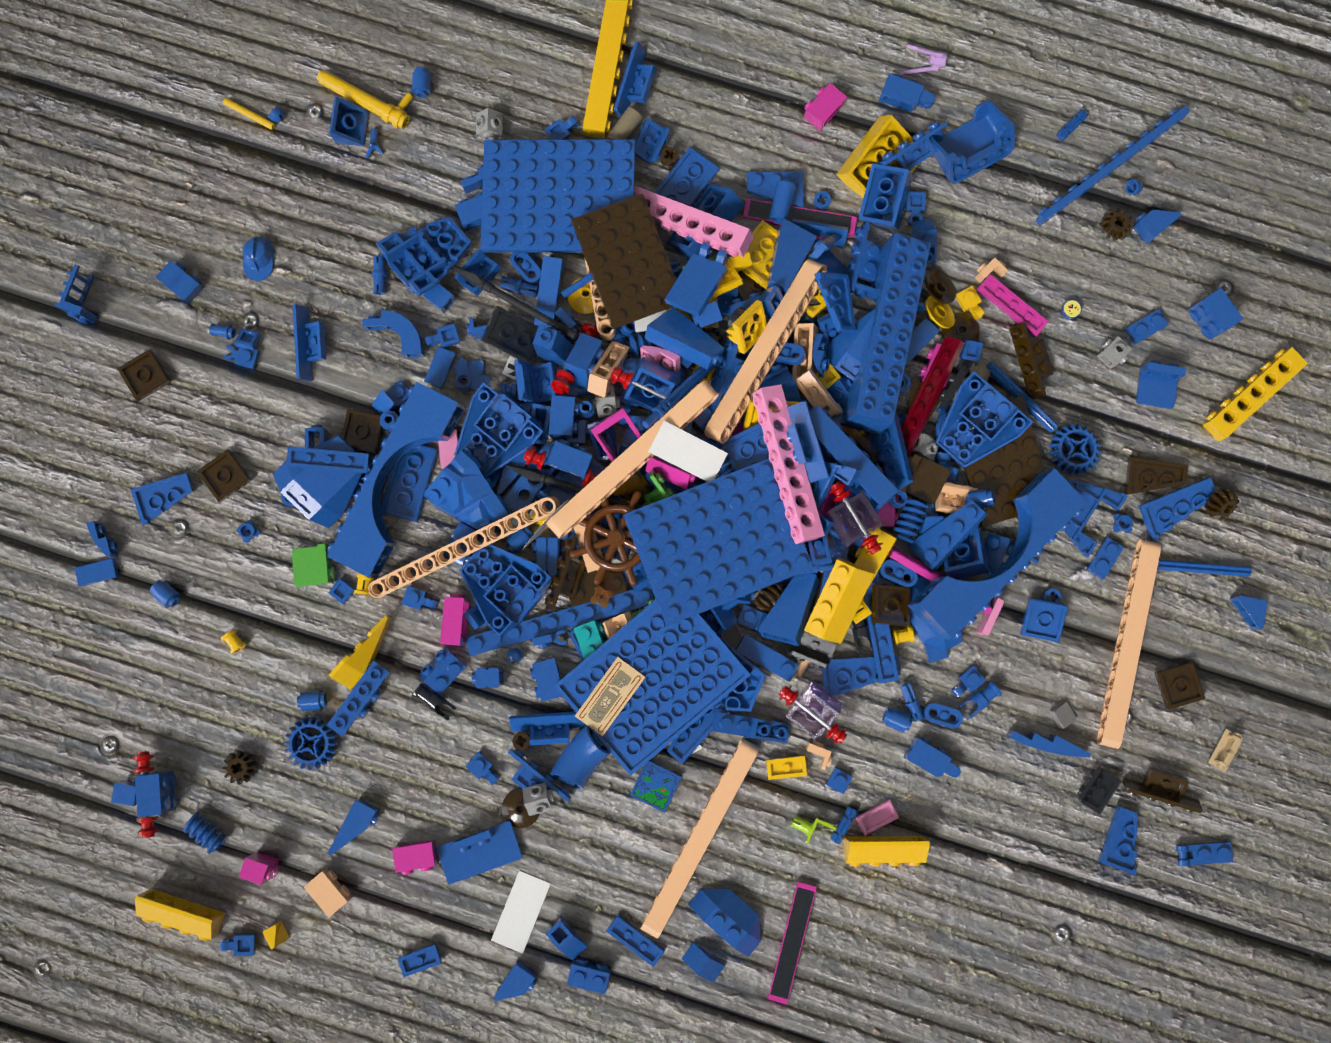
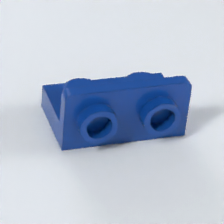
M582 958L573 960L567 985L605 994L611 969L602 963H596V965L589 964L588 960Z

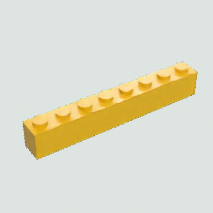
M606 0L583 122V134L586 136L606 139V133L610 132L611 121H609V116L614 113V103H612L613 97L617 96L618 86L615 83L616 79H620L621 68L618 67L619 62H623L624 51L622 50V44L626 45L627 33H625V28L629 27L630 24L628 11L632 10L633 0Z

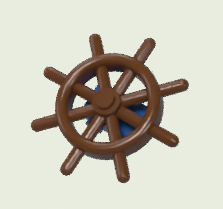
M639 491L633 494L628 506L621 504L610 505L608 499H605L601 503L602 508L594 513L589 520L584 518L579 523V525L586 527L584 531L585 546L572 550L570 557L576 558L588 553L592 561L600 566L594 578L596 585L602 582L607 570L625 571L630 585H637L633 568L640 564L641 560L638 553L629 560L631 550H637L624 517H618L616 521L613 514H626L634 511L641 498ZM604 517L607 519L610 530L598 525ZM594 532L606 537L593 543ZM603 548L602 553L605 554L604 559L597 553L596 550ZM615 558L622 561V563H611V560Z

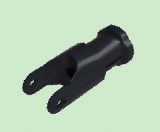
M865 619L857 624L853 622L852 633L858 654L860 655L858 638L866 637L869 640L871 651L873 652L869 628L866 625Z
M420 683L411 698L418 699L425 704L426 708L445 720H449L450 718L440 711L438 704H445L454 710L456 706L438 693H432L423 687L424 684Z

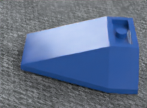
M876 308L855 323L856 331L842 332L832 339L828 345L826 356L830 364L852 381H854L868 345Z
M973 371L960 385L936 443L962 466L967 467L1020 437L1033 421Z
M483 382L471 399L454 455L456 456L462 449H465L481 465L479 470L484 478H486L525 452L527 448H531L544 430L536 418L510 396Z
M340 435L311 448L356 452ZM286 460L273 473L280 492L309 520L330 528L343 515L362 473L286 466Z
M491 544L477 550L459 570L486 624L500 637L524 620L545 596L552 577L539 565Z

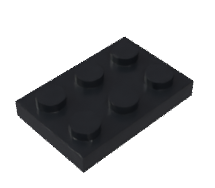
M496 306L480 341L517 360L533 365L537 357L533 341L538 327L502 307Z

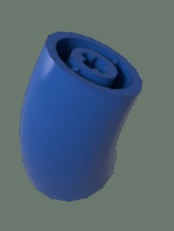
M586 725L566 746L556 761L550 775L565 785L583 790L594 770L611 753Z

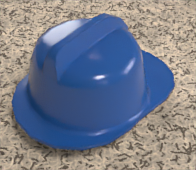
M252 237L243 246V270L251 280L262 281L268 278L272 272L273 246L266 238Z

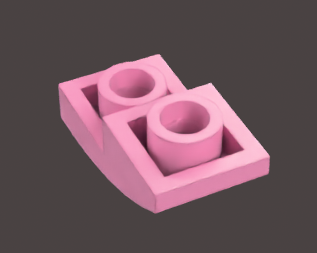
M642 346L640 348L641 359L644 357L675 373L680 370L679 355L653 346Z

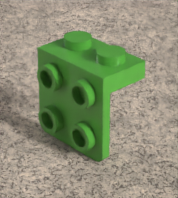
M317 544L316 547L292 550L293 576L296 587L334 584L335 570L332 567V559L327 557L329 554L328 544Z

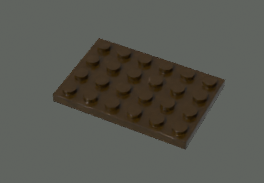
M643 193L571 219L612 330L674 307L667 304L665 298L676 282Z
M1024 396L1009 400L1030 418ZM1032 424L1017 439L971 465L963 467L970 487L978 488V490L992 489L995 495V505L983 508L988 515L980 522V526L984 527L1018 517L1013 499L1038 474L1045 472Z

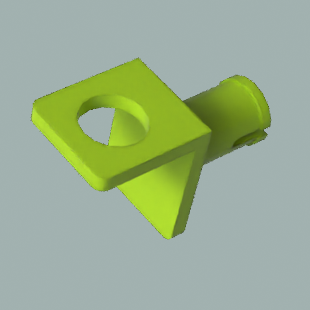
M797 815L791 827L807 834L808 838L805 842L807 844L810 842L818 823L835 831L838 828L818 817L815 822L811 823Z

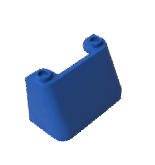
M989 99L976 106L971 121L945 135L939 130L929 137L936 151L933 156L946 178L952 184H957L1011 154L1015 146V125Z

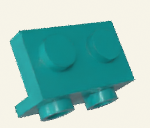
M599 620L573 628L584 660L607 641L604 635L606 632L602 622L600 623Z

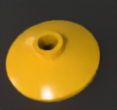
M589 283L568 296L570 306L580 314L594 313ZM584 291L589 292V295L587 297H584L582 295Z
M929 296L926 299V308L930 319L942 328H951L955 323V319L949 304H941L933 299L932 296Z

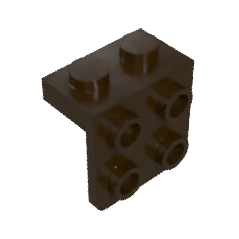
M914 454L913 457L909 456L908 460L914 482L903 487L900 491L907 492L934 504L950 474V470L918 454Z

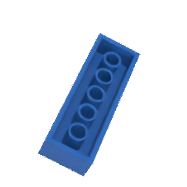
M816 405L809 412L824 460L860 469L853 486L848 487L876 515L898 493L899 490L896 483L891 479L888 480L883 474L884 472L881 467L874 465L870 461L869 455L856 446L855 440L843 432L841 425L833 422L829 413L824 408Z

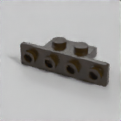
M1020 323L1009 330L1028 396L1034 400L1046 395L1042 378L1049 377L1054 373L1044 339L1030 340L1026 323Z
M569 536L563 543V555L557 561L556 567L558 570L550 584L552 589L545 598V610L554 611L559 595L570 599L575 598L585 566L584 561L570 557V552L574 550L577 536Z
M1150 767L1142 783L1124 778L1122 781L1125 790L1132 795L1138 794L1152 801L1158 800L1172 807L1184 808L1188 812L1202 813L1203 811L1199 800L1184 796L1189 784L1188 778Z

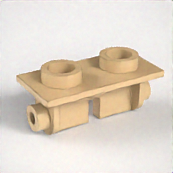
M1225 729L1208 763L1226 772L1243 740L1242 735Z

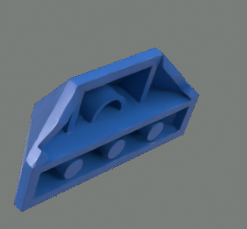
M923 576L918 577L916 584L910 587V602L931 582ZM910 609V621L921 642L943 650H948L963 642L961 635L956 639L940 640Z
M700 889L688 905L711 929L745 956L749 957L761 942L759 914L731 889Z

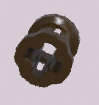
M666 147L662 150L661 164L667 170L673 169L677 164L678 153L675 148Z
M525 731L515 734L512 740L513 746L518 750H524L529 747L530 734ZM520 735H522V738L527 739L524 746L522 743L517 742L520 739Z

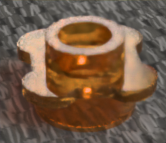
M601 586L595 587L594 596L591 597L590 601L592 604H599L602 608H607L609 606L608 601L613 596L611 590L606 591Z

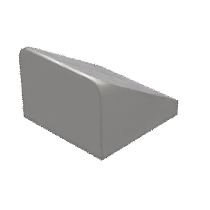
M1067 702L1050 711L1058 727L1064 729L1077 719Z

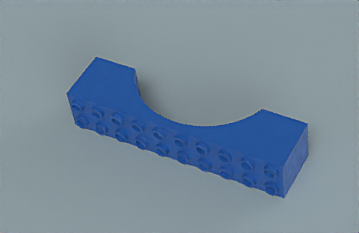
M894 233L883 246L874 281L877 301L873 326L863 360L849 389L842 425L878 435L893 424L931 243Z
M416 382L415 385L413 384L409 389L408 395L410 396L408 400L401 405L398 419H395L391 424L390 430L392 431L389 437H385L381 445L383 448L380 454L375 456L371 472L368 471L363 480L365 483L362 489L357 491L353 507L350 506L347 510V518L344 524L342 523L339 526L336 540L332 541L328 547L329 554L327 557L368 578L379 577L396 544L386 529L381 512L382 492L390 471L412 449L430 442L448 441L465 409L460 403L419 382Z
M1055 468L1038 474L1013 499L1018 514L1017 538L1010 556L996 572L977 582L956 580L948 576L935 578L907 605L940 640L958 638L963 633L962 629L966 625L972 624L977 619L976 615L990 606L991 603L989 601L993 597L997 598L1004 591L1003 587L1007 583L1011 584L1018 577L1016 574L1020 570H1025L1031 564L1030 560L1034 556H1039L1044 551L1043 547L1057 538L1056 534L1058 531L1067 528L1071 523L1069 520L1083 512L1084 509L1082 507L1087 502Z

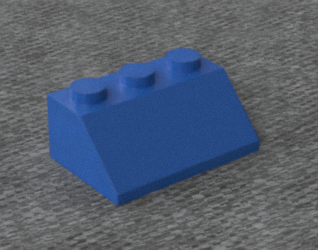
M872 163L858 220L869 222L881 228L899 231L913 177L910 170Z

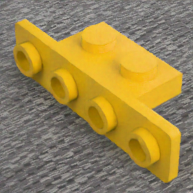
M748 250L744 257L738 255L736 257H729L728 262L725 264L728 271L711 299L743 284L737 272L752 266Z

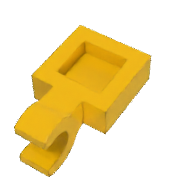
M973 285L956 294L955 298L964 312L969 310L975 321L982 318L984 311L978 306L982 301Z

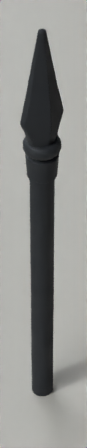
M455 266L452 267L473 286H478L481 290L496 295L574 340L577 338L578 333L500 290L486 279H482L477 273Z
M506 464V467L531 481H540L542 484L554 485L575 493H579L584 488L557 479L552 475H547L545 472L542 473L536 468ZM611 496L607 498L611 505H629V502Z

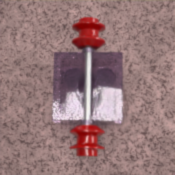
M837 482L831 486L832 490L829 493L835 494L836 498L834 501H841L842 503L829 510L826 517L834 522L832 527L845 548L864 539L861 546L868 548L866 554L870 552L873 555L882 550L881 545L883 543H878L877 538L879 535L871 534L883 526L882 521L864 492L849 499L847 497L850 496L851 490L845 489V483Z
M813 680L800 695L799 690H791V684L788 687L784 685L778 695H780L779 700H786V706L790 705L785 715L789 720L814 740H817L825 730H827V739L832 737L834 744H841L845 740L847 729L841 730L839 728L840 723L832 725V722L841 713L843 704Z

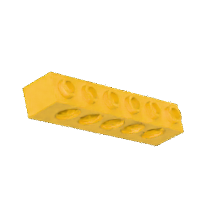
M1293 347L1279 350L1274 355L1275 359L1272 362L1268 361L1261 366L1260 369L1262 371L1258 375L1255 373L1249 377L1247 385L1237 388L1233 392L1234 396L1231 399L1227 398L1219 405L1221 408L1217 412L1214 410L1206 417L1207 421L1203 426L1217 441L1224 440L1308 364ZM1279 365L1282 366L1283 372L1280 371ZM1265 377L1269 379V384L1266 383ZM1252 389L1255 391L1256 397L1252 395ZM1238 402L1242 404V409L1238 407ZM1224 414L1229 417L1228 422L1224 419Z

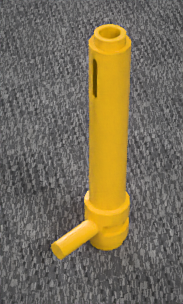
M321 70L318 73L317 80L319 84L380 116L383 121L388 124L392 123V126L398 129H405L407 127L410 116L407 115L404 109L413 98L411 94L406 93L396 107L391 103L387 104L326 70Z

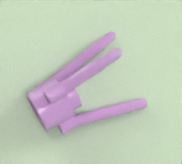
M908 44V48L929 54L928 63L932 64V66L901 71L900 74L938 71L939 67L943 68L945 66L947 53Z

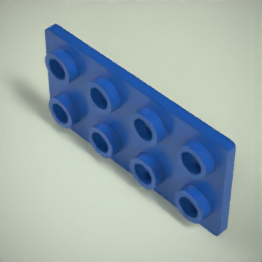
M511 821L498 824L436 848L449 885L517 861L523 857Z

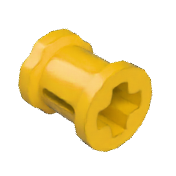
M357 574L358 581L354 593L370 595L368 588L374 578Z
M911 626L895 630V628L891 629V637L895 646L902 642L915 641Z
M232 629L221 637V641H225L231 649L230 653L232 655L241 651L247 645L236 634V629Z

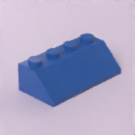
M709 184L693 205V208L732 222L744 203L732 189ZM676 231L666 242L688 259L691 258L693 253L699 255L702 246L692 237H682Z

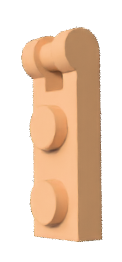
M811 369L794 380L813 407L818 405L820 408H824L828 405L830 409L826 411L831 419L832 416L842 413L841 406L835 402Z

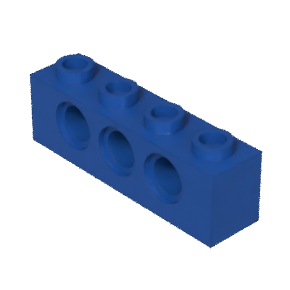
M547 441L539 453L545 450L548 454L552 443ZM531 462L528 468L537 469V464ZM542 465L539 471L556 477L555 473L558 469L552 467L546 470ZM521 476L503 501L508 508L516 512L533 504L536 499L539 500L541 496L538 493L540 490L543 491L547 484L533 485L531 480ZM523 491L530 493V497L527 500L520 499V494Z

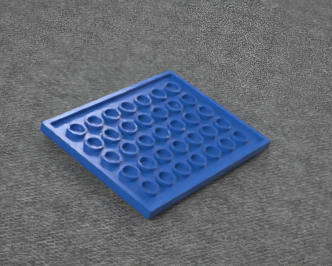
M484 140L481 252L583 253L571 219L634 197L635 140Z
M769 459L623 514L666 626L814 568L804 542L795 544L791 536L790 524L785 516L784 503L780 498V489L774 477L773 465Z
M655 599L557 682L554 687L577 713L617 657L645 676V679L603 737L591 729L631 776L751 674L700 614L666 626Z

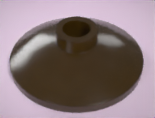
M931 271L926 275L925 285L932 298L944 305L951 304L956 297V291L951 280L939 271Z
M964 313L954 314V325L948 329L942 328L941 331L943 340L946 336L962 341L963 339L977 341L979 338L977 322L974 318ZM963 327L965 329V333H961L959 331V328Z
M522 788L509 792L503 800V817L506 822L511 821L513 827H528L540 815L529 816L524 805ZM519 805L524 807V811L521 813L517 811Z

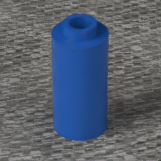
M783 179L778 181L768 217L769 220L781 224L784 218L788 219L796 185L793 184L792 180Z

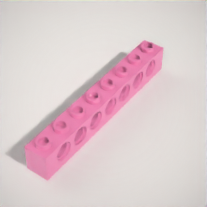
M634 186V196L643 193L647 205L650 206L649 211L654 224L660 225L666 231H676L682 237H692L700 244H703V242L710 244L716 250L723 249L728 251V254L734 257L737 255L744 257L754 238L749 228Z
M782 385L760 388L753 393V403L758 412V421L762 426L764 442L768 447L769 460L774 468V477L778 482L780 498L785 507V516L791 528V536L795 544L816 540L825 535L805 465L798 464V461H795L793 457L794 447L787 437V426L792 425L788 413Z

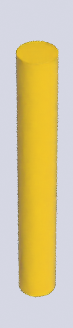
M225 98L223 101L225 106L270 130H274L276 124L228 98Z

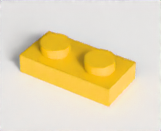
M804 755L766 760L768 780L807 776Z

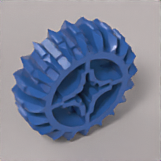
M1069 424L1068 428L1066 426L1061 427V431L1057 430L1055 432L1056 436L1051 437L1054 443L1048 446L1053 449L1049 452V455H1054L1055 457L1051 459V462L1057 461L1056 468L1062 466V472L1065 473L1069 470V475H1073L1075 472L1077 475L1082 474V471L1085 473L1089 472V468L1095 467L1094 462L1097 463L1100 460L1097 456L1101 455L1102 452L1097 450V448L1101 447L1102 444H1096L1099 437H1093L1092 435L1095 431L1088 432V426L1082 428L1081 424L1076 426ZM1067 435H1076L1082 439L1079 441H1075L1072 438L1070 439ZM1062 443L1066 450L1064 455L1062 452ZM1086 444L1088 447V453L1085 451ZM1079 445L1076 449V452L1071 454L1074 450V446ZM1071 458H1076L1077 460H1081L1083 463L1074 464L1068 460Z
M310 717L309 721L307 718H302V723L296 721V727L291 726L289 728L292 734L287 733L285 735L290 740L285 741L284 745H289V748L285 749V753L291 752L288 759L295 758L293 765L300 763V769H304L306 765L308 770H312L313 766L319 769L321 764L325 766L328 764L327 760L333 759L330 753L337 752L336 749L332 748V746L338 745L337 741L333 742V738H336L337 734L331 735L330 732L333 730L331 728L327 729L328 721L322 724V718H318L316 722L315 717ZM313 727L321 733L314 736L307 732L305 728ZM299 735L302 739V744L300 747L297 746V740ZM317 739L314 741V744H312L314 746L305 748L306 746H308V740ZM325 739V749L322 753L320 743ZM309 751L317 759H308L302 753Z

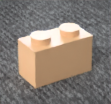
M326 868L305 885L304 888L325 914L331 917L351 899L348 888L344 885L341 886L337 881V875L332 870Z

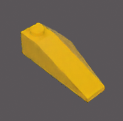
M385 615L368 632L367 636L369 638L359 642L355 646V652L349 656L346 655L329 676L348 689L353 690L375 660L392 618Z

